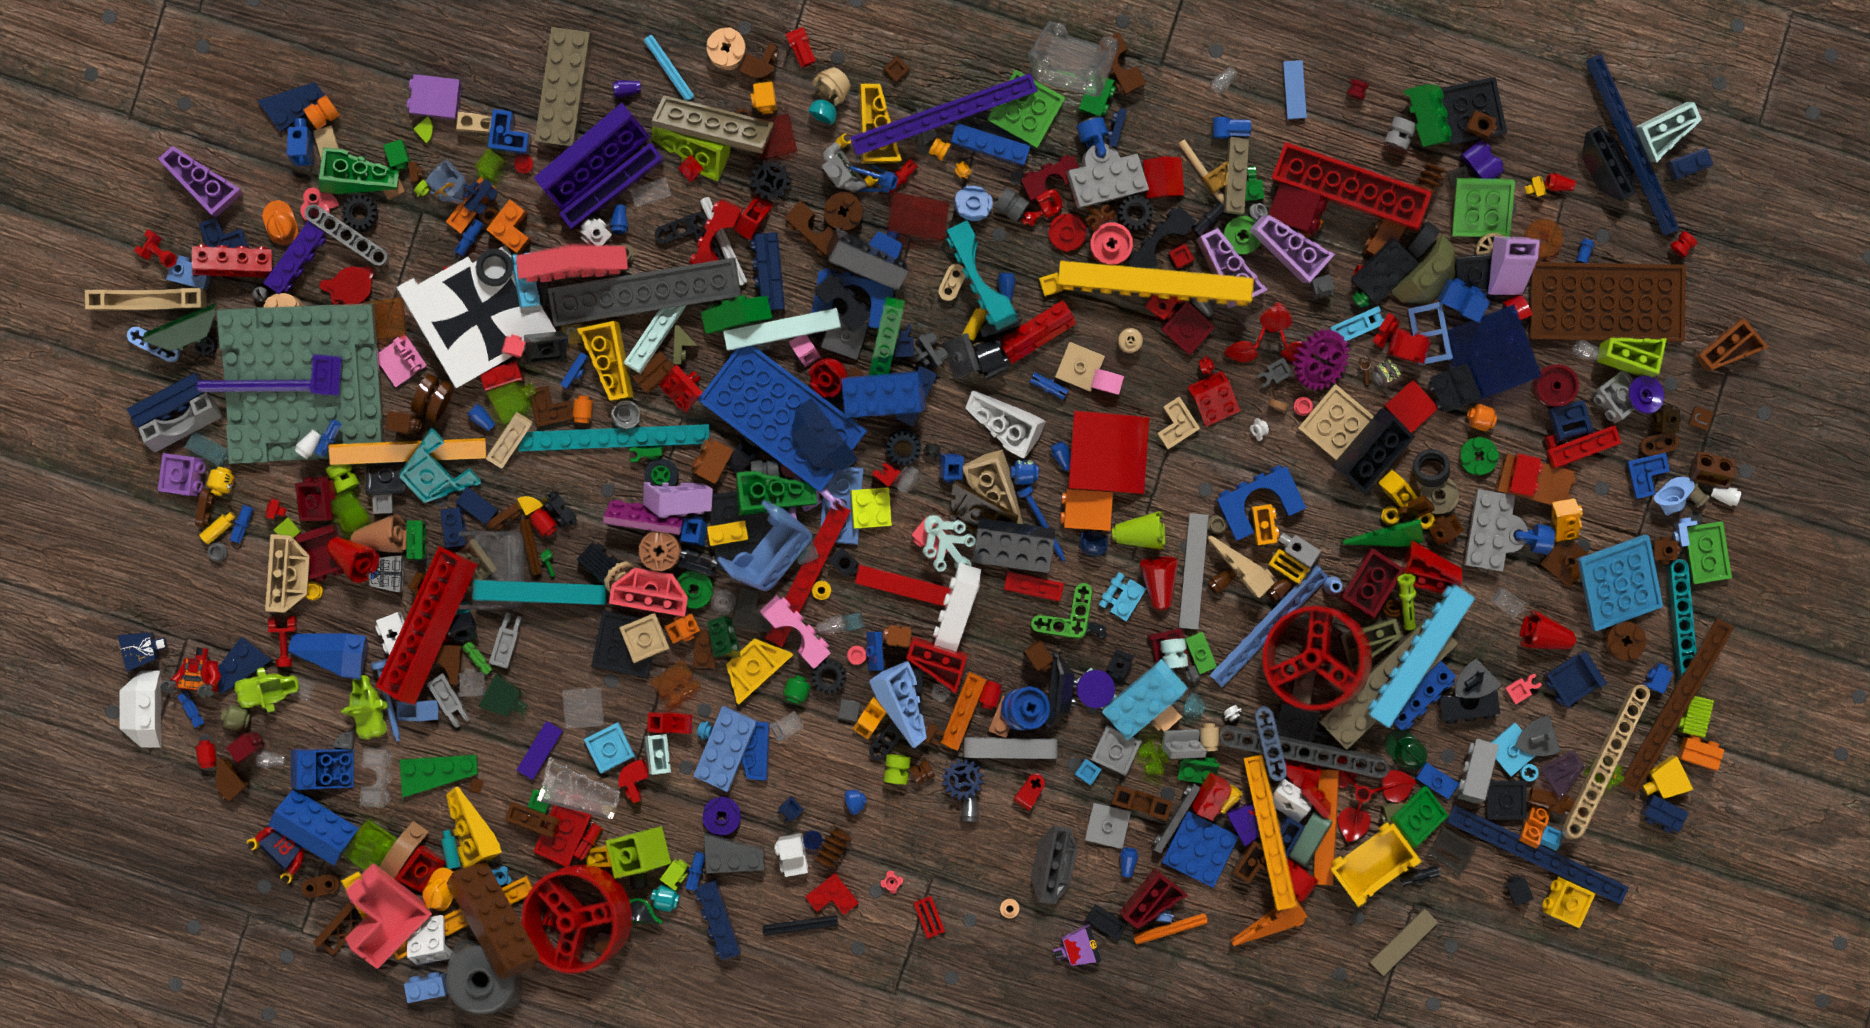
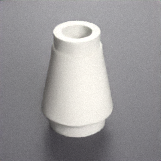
M312 429L311 432L296 444L295 451L308 459L309 456L313 455L321 435Z
M1714 486L1711 492V497L1729 506H1737L1741 496V491H1737V488L1726 489Z

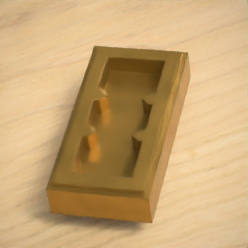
M1227 161L1201 179L1212 195L1225 186Z

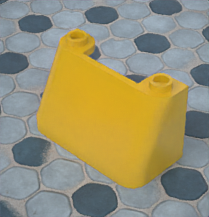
M1386 822L1378 828L1379 832L1343 858L1339 856L1331 862L1332 866L1330 869L1358 907L1366 902L1368 894L1371 897L1374 895V892L1404 871L1406 872L1408 870L1407 866L1409 868L1411 866L1415 867L1421 863L1417 854L1393 823L1389 824Z

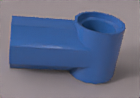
M1228 117L1213 118V138L1250 137L1251 120H1237Z

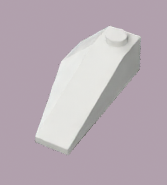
M974 390L971 392L965 407L981 424H984L991 431L994 437H997L1004 444L1003 446L1006 450L1023 459L1040 438L1046 423L1045 420L1029 412Z

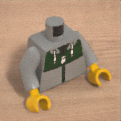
M844 133L823 152L825 163L822 167L837 188L855 193L867 186H874L878 178L873 179L872 176L867 175L865 179H862L858 172L850 169V166L853 165L841 150V148L851 143V140L848 142L844 140L846 135Z

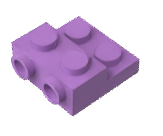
M163 453L158 491L199 496L203 489L201 474L204 473L206 468L205 463H203L204 458Z

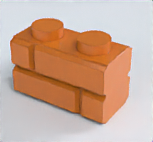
M1691 734L1689 738L1683 737L1677 754L1678 759L1718 771L1724 754V749L1719 748L1720 744L1708 741V744L1701 742L1702 738Z

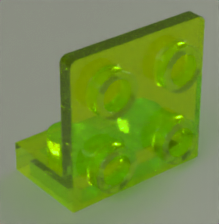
M367 819L356 832L344 857L365 871L373 863L379 867L397 841V838Z

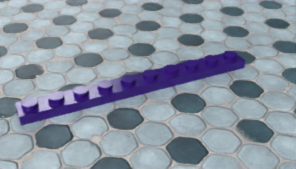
M1030 73L850 137L856 156L1036 93L1037 88Z

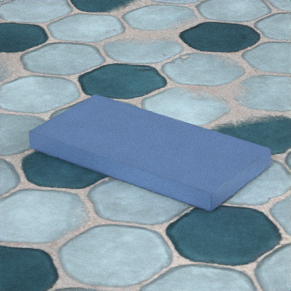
M847 467L843 471L838 470L825 487L835 498L843 500L844 507L850 510V490L862 489L863 468ZM823 497L821 526L831 508V503L825 497ZM850 511L835 543L858 544L859 528L854 529L852 526V511Z

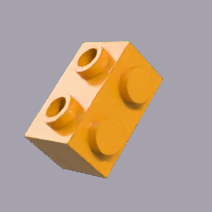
M773 82L753 84L754 93L751 94L753 107L757 108L758 112H762V115L773 114V111L777 110Z
M1575 498L1552 502L1551 526L1556 531V542L1579 538V530L1582 529L1580 517L1583 516L1581 506L1577 505Z
M1272 504L1250 507L1256 545L1277 543L1279 530L1278 527H1275L1274 519H1276L1275 507L1272 508Z

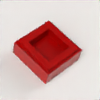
M1186 243L1168 252L1177 269L1194 261Z

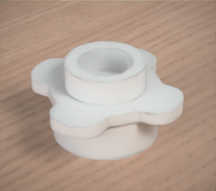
M1256 418L1254 424L1250 426V431L1256 436L1258 441H1261L1263 436L1268 434L1269 428L1265 421Z
M1237 705L1223 712L1225 721L1230 720V722L1237 720L1242 713L1241 708L1238 709Z

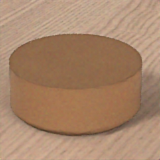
M1270 398L1268 405L1287 411L1289 404Z

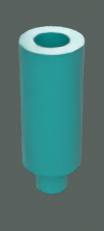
M450 830L442 831L444 838L441 839L446 866L448 869L460 867L455 836H451Z

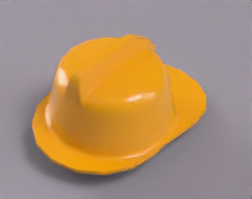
M439 868L431 875L422 895L427 909L433 908L437 911H444L449 908L453 895L446 883L453 873L452 870Z

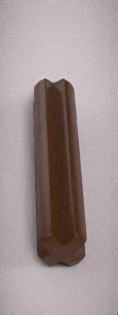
M528 519L522 520L519 524L531 575H540L542 570L531 523Z

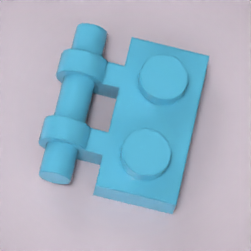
M1118 572L1116 577L1110 581L1111 585L1106 593L1102 594V600L1099 605L1106 608L1109 602L1112 603L1113 607L1110 612L1127 621L1146 588L1129 579L1126 585L1123 584L1122 580L1125 575ZM1119 587L1122 589V592L1116 600L1112 596Z

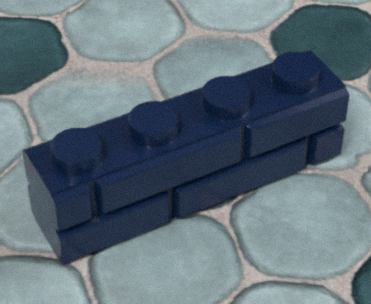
M778 233L754 234L755 239H751L752 251H756V258H753L754 270H758V277H755L756 289H760V296L758 297H768L771 311L785 310Z
M193 373L128 407L127 411L136 428L138 429L155 419L166 421L172 417V413L176 411L180 413L187 410L190 404L189 401L206 393L197 390V382L203 381L200 374Z

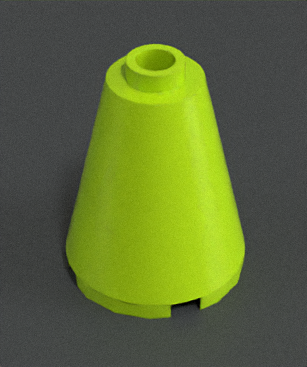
M1154 512L1116 524L1115 528H1112L1113 540H1116L1119 544L1158 550L1165 549L1163 546L1165 545V525L1160 523V518H1163L1162 512Z

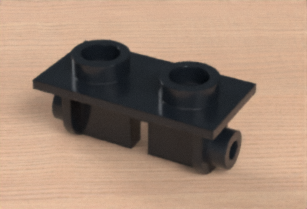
M552 491L541 501L546 512L551 513L555 517L557 525L560 528L563 527L565 531L569 528L570 524L573 525L578 521L576 519L577 516L568 506L564 510L560 508L565 502L558 493L555 494Z
M688 549L685 551L681 550L677 567L714 577L719 562L715 560V557L712 558L705 555L698 557L699 553L688 551Z

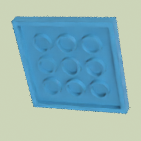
M1648 535L1636 537L1577 559L1590 624L1595 632L1663 607L1650 537Z

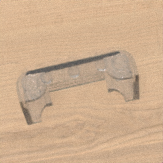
M1049 21L1028 53L1033 75L1044 83L1091 96H1100L1118 51V41L1113 37H1103L1100 40V44L1070 37L1063 24Z

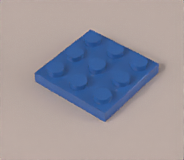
M1187 811L1161 862L1214 888L1239 836Z

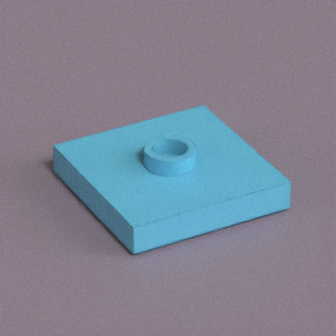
M619 722L584 739L600 774L635 757Z
M1515 722L1491 741V743L1499 745L1496 760L1509 776H1513L1535 757L1515 747L1517 739L1522 732Z

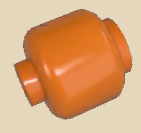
M1476 404L1467 412L1469 425L1481 431L1492 429L1497 421L1494 409L1483 404Z

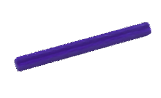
M311 380L198 381L197 390L199 392L310 391Z

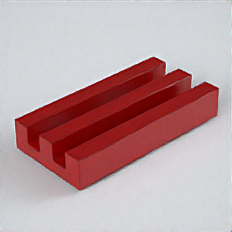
M932 896L915 901L914 906L927 939L944 933L945 929ZM927 901L930 902V905L940 927V929L936 930L931 914L927 907ZM919 904L923 905L933 932H929Z

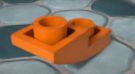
M1533 804L1525 820L1519 841L1537 848L1540 845L1543 830L1547 827L1551 812Z

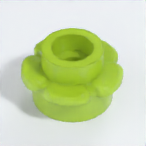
M423 179L413 191L417 194V197L420 195L425 197L431 188Z

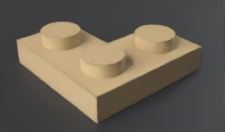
M1180 396L1163 407L1173 424L1157 434L1168 450L1200 429Z

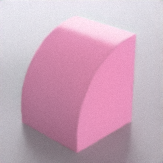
M807 335L798 336L789 342L804 367L821 357Z
M1096 369L1091 387L1119 395L1124 376Z

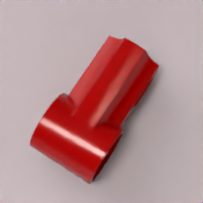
M803 26L785 34L801 68L816 62Z

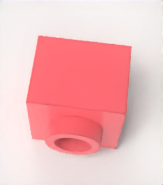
M511 334L510 337L507 336L505 338L501 353L520 358L525 341H522V337Z

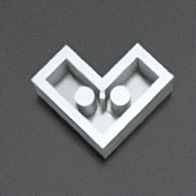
M802 833L779 837L775 844L776 856H780L782 860L779 861L781 873L784 872L785 877L808 873L809 869Z

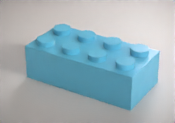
M1161 659L1115 697L1104 708L1102 713L1129 740L1180 698L1187 689V686Z

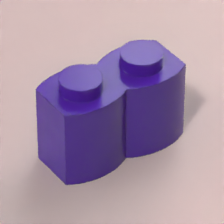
M1478 141L1460 156L1476 178L1494 179L1504 171L1502 167L1504 166L1503 162L1499 157L1492 155L1490 152L1492 149L1485 141Z

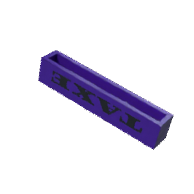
M650 142L559 214L573 231L576 230L586 219H590L661 164L664 159Z

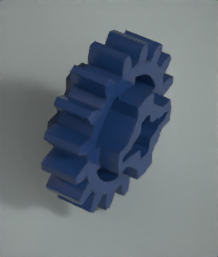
M957 759L956 765L951 762V768H945L947 775H942V778L946 780L942 783L943 786H948L945 790L946 793L952 792L951 798L957 795L959 801L962 800V797H965L968 801L969 795L975 798V791L981 792L979 785H984V782L980 780V778L984 777L983 773H978L980 767L974 768L975 762L972 761L968 764L967 759L964 760V763ZM959 768H965L962 771H956ZM972 772H973V773L975 774V776H976V782H974V781L971 780V778H970L971 775H972ZM964 776H966V780L968 782L963 781L962 783H960L959 778H964ZM951 777H952V778L955 780V782H956L955 785H954V787H952V786H951V783H950V778H951ZM966 788H969V789H970L969 791L961 792L962 789H966Z

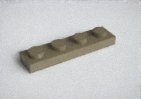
M1236 137L1228 139L1224 213L1244 214L1249 139Z

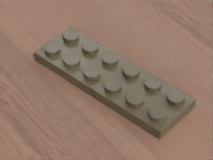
M663 95L652 118V126L758 153H763L774 127V122Z

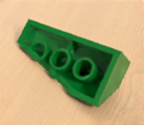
M323 147L319 174V192L345 194L397 189L399 171L379 163H371L361 156H353L343 149Z
M758 471L736 473L738 515L769 512L762 504L764 500L783 509L817 504L816 489L806 482L788 480L775 475H766Z
M1413 519L1341 540V544L1407 546L1409 549L1411 541L1418 544L1424 541L1421 520Z

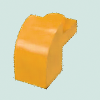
M875 697L871 699L852 730L867 740L886 714L885 709Z

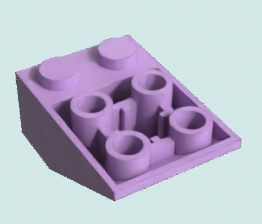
M1494 236L1488 294H1523L1538 260L1540 240L1528 237Z

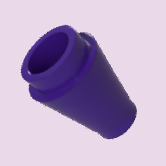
M617 80V82L612 83L615 98L622 99L641 92L640 81Z

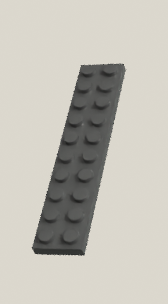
M735 258L548 288L554 326L742 296Z

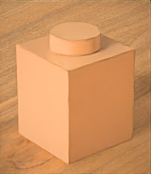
M1170 705L1155 717L1151 723L1158 731L1162 729L1165 732L1182 716Z

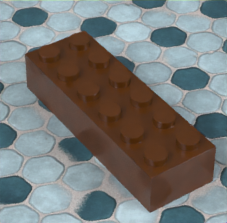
M486 860L453 872L446 884L500 981L533 968L540 956Z

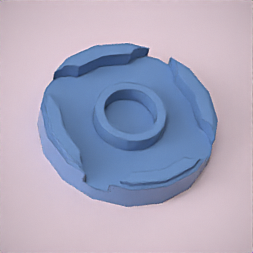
M975 185L966 186L956 194L954 201L955 210L966 220L980 221L990 214L993 205L992 197L982 187Z

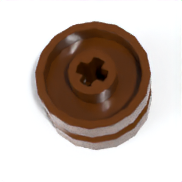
M427 374L414 395L410 411L418 415L426 412V419L437 423L450 402L454 385L446 381L439 384L437 377Z

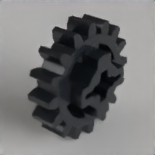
M770 159V163L763 160L762 166L758 163L756 164L757 171L752 170L755 176L750 177V180L754 181L751 188H757L754 193L756 195L761 193V199L768 196V201H771L772 197L779 200V194L785 196L784 190H790L787 183H792V180L787 179V177L791 174L790 172H785L787 169L786 165L780 167L781 161L774 164L773 159ZM770 168H776L780 172L775 173ZM764 170L763 177L758 180L759 174ZM768 172L772 178H776L773 180L774 188H772L769 182H766L768 180ZM783 181L781 188L778 190L777 186L779 182ZM761 187L769 188L771 193L763 191Z

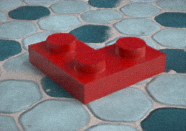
M836 872L805 896L816 911H819L832 900L843 915L859 903Z

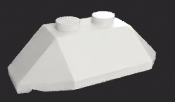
M140 671L120 690V730L140 747H161V671Z

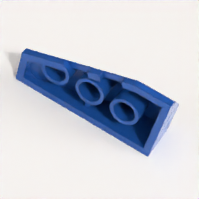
M348 633L292 634L288 652L305 661L313 662L322 669L332 671L341 678L361 680L369 645L366 636Z

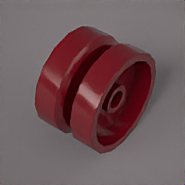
M1555 364L1539 370L1533 377L1531 387L1533 395L1539 403L1548 407L1567 405L1574 400L1578 394L1579 381L1571 368L1566 365ZM1555 382L1557 383V386H1555L1557 389L1553 386Z

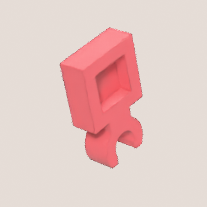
M1530 674L1525 682L1522 678H1519L1505 687L1514 704H1518L1531 696V688L1537 689L1542 685L1541 682L1535 685L1532 684L1531 681L1536 677V674Z

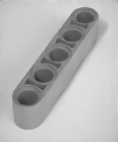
M309 205L305 209V217L310 222L377 266H383L388 263L389 255L383 248L317 205ZM314 208L319 210V216L316 219L310 217V211ZM330 219H333L336 223L335 228L332 230H328L326 227V223ZM346 230H350L352 233V237L348 241H345L342 237L343 232ZM361 241H366L368 244V248L364 252H361L358 248ZM377 252L384 254L382 262L375 261V254Z
M964 737L963 757L1056 759L1058 739Z

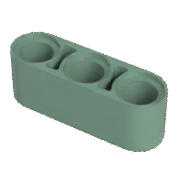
M1315 811L1288 858L1306 868L1333 821L1327 817L1324 818L1319 812Z

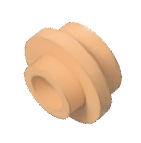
M1013 899L1004 900L1000 906L1001 914L1006 918H1014L1019 913L1018 903ZM1009 905L1013 906V911L1008 912L1006 907Z

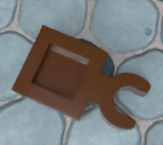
M1423 495L1407 502L1408 507H1400L1398 509V516L1403 515L1404 521H1409L1412 519V516L1419 518L1435 511L1434 504Z

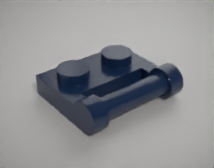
M1584 400L1548 410L1554 430V439L1557 443L1564 442L1567 438L1593 433V427ZM1582 422V427L1563 432L1562 426Z

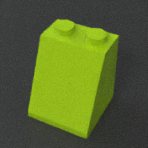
M662 826L606 840L614 878L641 873L671 864Z

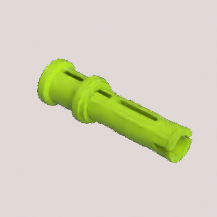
M1403 574L1397 579L1400 584L1398 594L1400 599H1402L1403 627L1405 630H1413L1416 628L1414 610L1416 591L1413 585L1415 577L1411 574Z

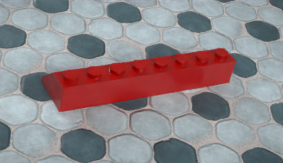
M438 547L375 687L399 701L415 705L478 566L477 563L443 547Z

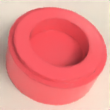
M853 646L847 653L849 662L854 665L862 664L867 656L865 649L861 646Z

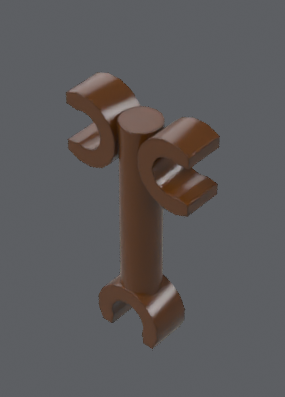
M1094 205L1085 207L1092 214L1086 218L1087 225L1094 223L1091 225L1093 231H1097L1106 220L1110 221L1115 218L1113 210L1107 213L1110 211L1108 205H1104L1101 208V212Z

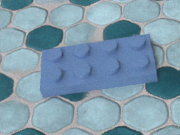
M722 706L693 776L729 792L758 721L726 706Z

